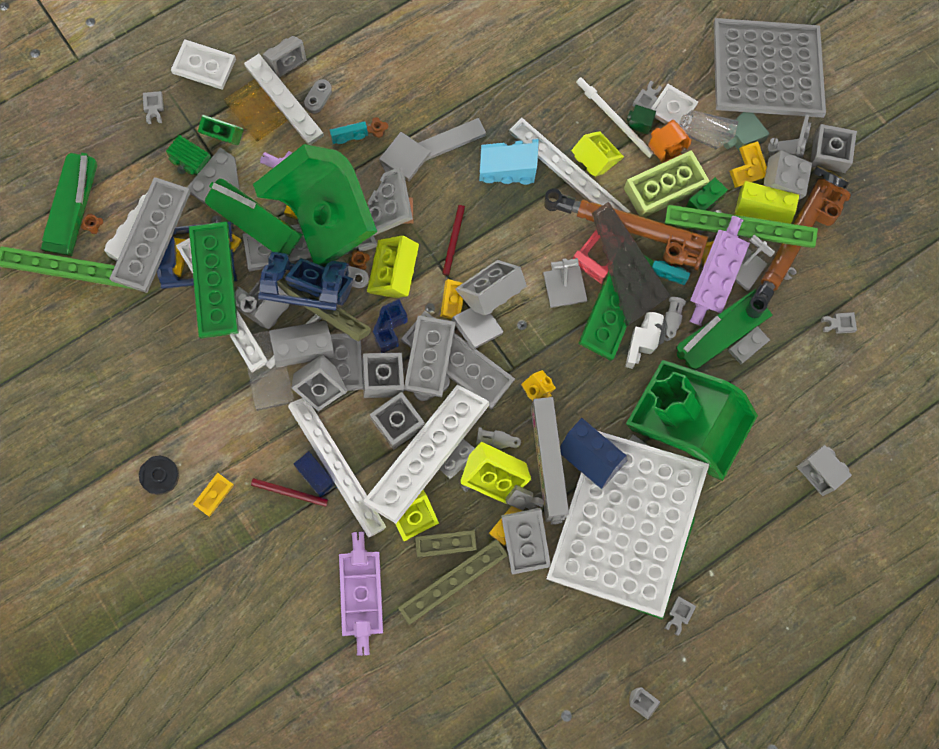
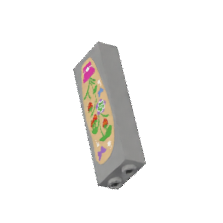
M553 397L533 399L531 415L542 499L544 502L545 522L550 521L551 524H560L569 515L554 400Z

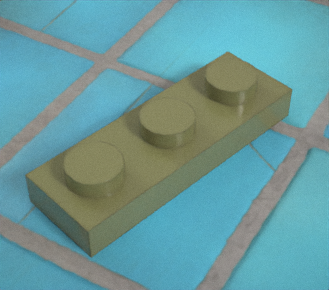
M474 530L415 537L417 558L477 551Z

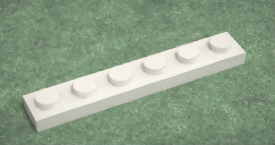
M260 54L244 63L247 70L308 145L313 144L324 136L321 129Z

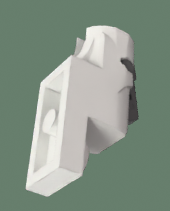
M647 312L641 327H635L625 367L632 369L635 363H639L641 353L652 354L658 345L664 343L665 319L663 315Z

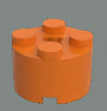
M671 120L666 126L661 129L656 128L651 133L652 138L648 145L661 163L682 155L681 151L684 148L687 150L692 140L675 120Z

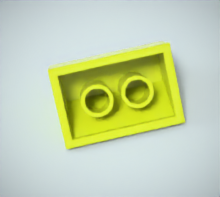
M745 181L739 192L734 215L791 224L796 212L799 195Z
M403 235L378 240L367 292L392 298L408 297L419 244Z
M481 442L469 454L461 478V484L507 504L506 497L515 485L523 488L531 480V476L525 462Z

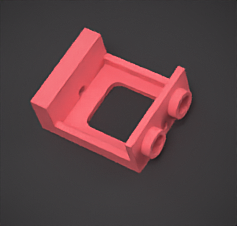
M599 223L596 231L580 251L574 254L573 259L578 258L580 269L602 284L615 255L606 266H601L588 256V252L600 238H604L615 246L617 250L621 244L628 247L630 244L624 237L613 233L610 227Z

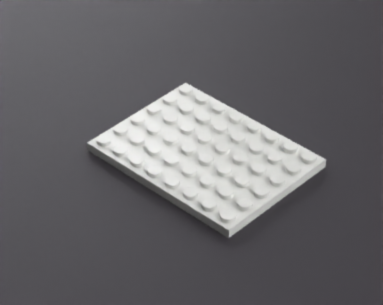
M598 431L625 453L628 461L602 490L581 472L547 580L663 618L709 464Z

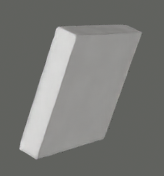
M400 132L379 158V162L391 170L401 167L404 171L405 179L410 181L430 156L431 152Z
M471 308L453 316L451 319L453 322H456V327L472 350L497 338L504 332L491 313L482 315L474 312Z

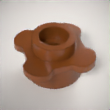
M378 117L372 119L371 125L367 127V131L372 133L373 136L381 138L385 130L388 129V123L382 122Z
M91 213L87 214L83 219L81 228L90 231L91 234H97L98 228L103 224V219L97 218Z
M353 251L349 266L366 270V263L370 256L367 253Z

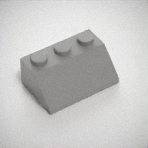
M496 260L458 286L456 291L474 312L488 315L499 305L506 303L509 298L520 293L527 285L521 267Z
M326 320L269 331L276 368L311 362L321 354L326 358L334 357L331 336Z

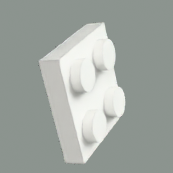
M667 84L651 109L656 111L654 118L664 124L675 120L682 128L697 106L698 101Z

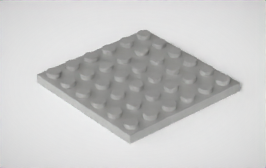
M715 18L716 110L793 116L809 115V117L824 118L826 115L819 25Z

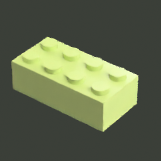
M691 150L627 179L624 190L638 215L645 218L666 208L668 205H673L696 194L709 183V179Z

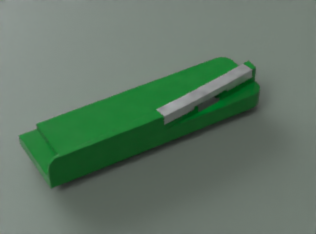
M81 152V155L69 153L65 158L42 238V251L72 256L97 169V161L93 157L88 156L87 153ZM86 175H87V182H86V188H85V187H84V186H85V179H86Z
M217 179L215 183L211 182L209 185L211 190L205 198V203L210 208L272 252L288 254V257L290 256L303 234L227 180Z
M754 289L717 315L712 321L681 341L676 346L678 350L677 357L685 360V364L689 369L697 370L754 328L768 320L773 314L766 308L759 318L748 316L746 308L757 290ZM753 305L756 309L760 310L759 306Z

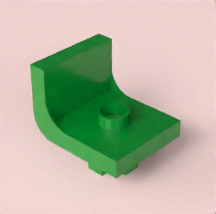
M303 144L253 183L258 198L279 200L292 209L298 219L311 258L315 264L326 267L329 262L336 261L377 233L354 168L349 160L336 150Z
M662 360L626 425L633 432L676 447L690 454L698 461L709 464L707 471L709 476L723 481L758 415L747 395L737 386L725 380Z

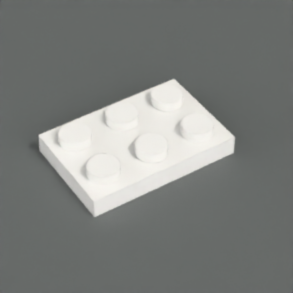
M184 39L171 72L223 90L236 58L235 55Z

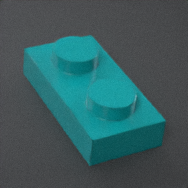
M364 121L330 129L333 144H343L348 140L363 139L365 136H368V131Z
M654 261L650 270L652 275L681 285H685L690 276V273L686 272L684 268L669 266L664 261Z

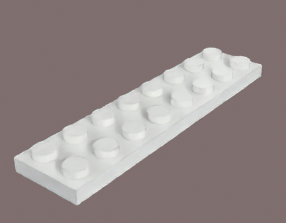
M457 384L364 499V504L392 522L397 523L488 408L489 401Z

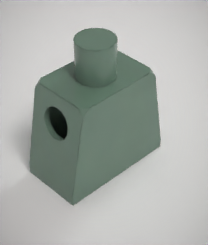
M743 112L728 126L725 132L727 138L722 140V143L726 149L735 146L740 152L739 148L757 141L759 144L764 143L770 133L754 113Z

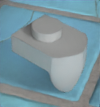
M641 687L632 690L629 697L630 706L647 720L660 705L659 700Z

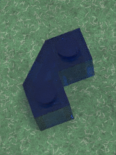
M400 299L382 306L374 326L373 337L381 353H386L399 347L398 338L393 329L408 322V315Z

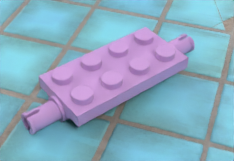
M732 216L727 231L718 230L690 300L695 303L696 308L689 322L701 326L707 310L709 311L710 309L717 313L723 311L750 244L737 236L743 219Z
M353 532V551L348 554H339L342 636L354 635L357 638V656L363 655L362 647H364V655H370L369 636L371 634H383L379 552H367L365 550V532H359V540L357 532Z

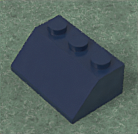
M300 258L285 280L289 286L320 298L323 288L322 274L325 267ZM346 275L342 276V284L338 292V305L343 306L348 299L354 278Z
M583 418L568 432L560 446L561 455L601 490L628 461L625 453Z

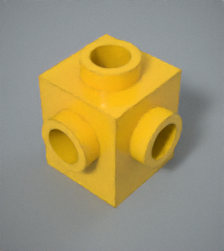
M543 370L532 374L521 384L532 401L533 399L551 397V392L556 389L552 380Z

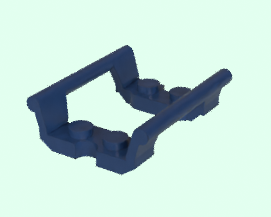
M227 222L229 224L230 242H232V229H234V224L231 222ZM190 226L176 227L173 235L189 233ZM173 236L157 270L161 288L194 286L193 278L179 279L173 273V268L177 262L176 243ZM231 249L234 282H237L238 277L234 266V252Z
M271 252L268 258V265L264 266L261 273L258 298L336 311L342 276L346 275L349 277V263L332 261L326 265L322 274L323 288L320 299L313 300L279 294L277 281L284 276L286 270L291 271L295 264L290 262L288 254Z

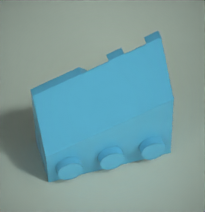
M533 139L532 143L523 144V141H515V144L509 146L505 143L481 145L479 181H484L485 183L502 182L504 184L520 182L524 185L534 183L537 170L539 139Z

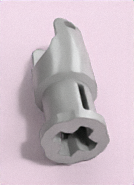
M236 286L238 288L235 291L236 306L244 312L250 313L254 311L257 304L256 299L242 288Z
M669 298L670 306L664 318L665 341L675 337L676 331L681 324V312L686 304V301L682 298Z
M479 427L476 445L483 442L492 445L494 448L502 449L508 447L517 448L521 444L519 438L512 437L505 432L497 430L491 432L482 430Z

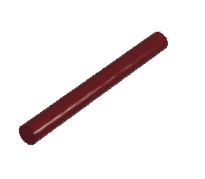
M458 205L442 272L445 276L450 275L465 210L463 205Z
M255 478L251 482V486L327 507L329 501L325 498Z

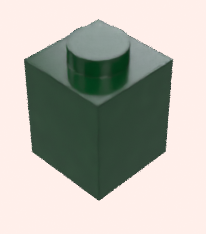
M635 105L634 111H629L627 121L630 122L628 126L632 130L648 135L656 111Z

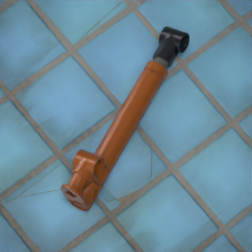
M819 179L793 224L813 227L815 222L818 221L826 226L833 225L841 215L844 202L850 199V193L846 189L826 181V179ZM781 244L761 279L762 285L757 288L746 308L748 316L759 318L763 314L774 295V291L778 290L802 246ZM753 305L759 306L760 310L756 309Z
M555 188L549 189L545 194L544 206L547 210H559L569 214L574 212L577 213L579 218H585L595 223H601L605 226L665 243L664 262L668 263V265H689L694 267L695 271H698L707 243V236L584 199L579 202L574 197L561 194ZM550 198H554V199H556L557 201L552 202V201H550L549 199H550ZM669 252H674L677 256H672Z

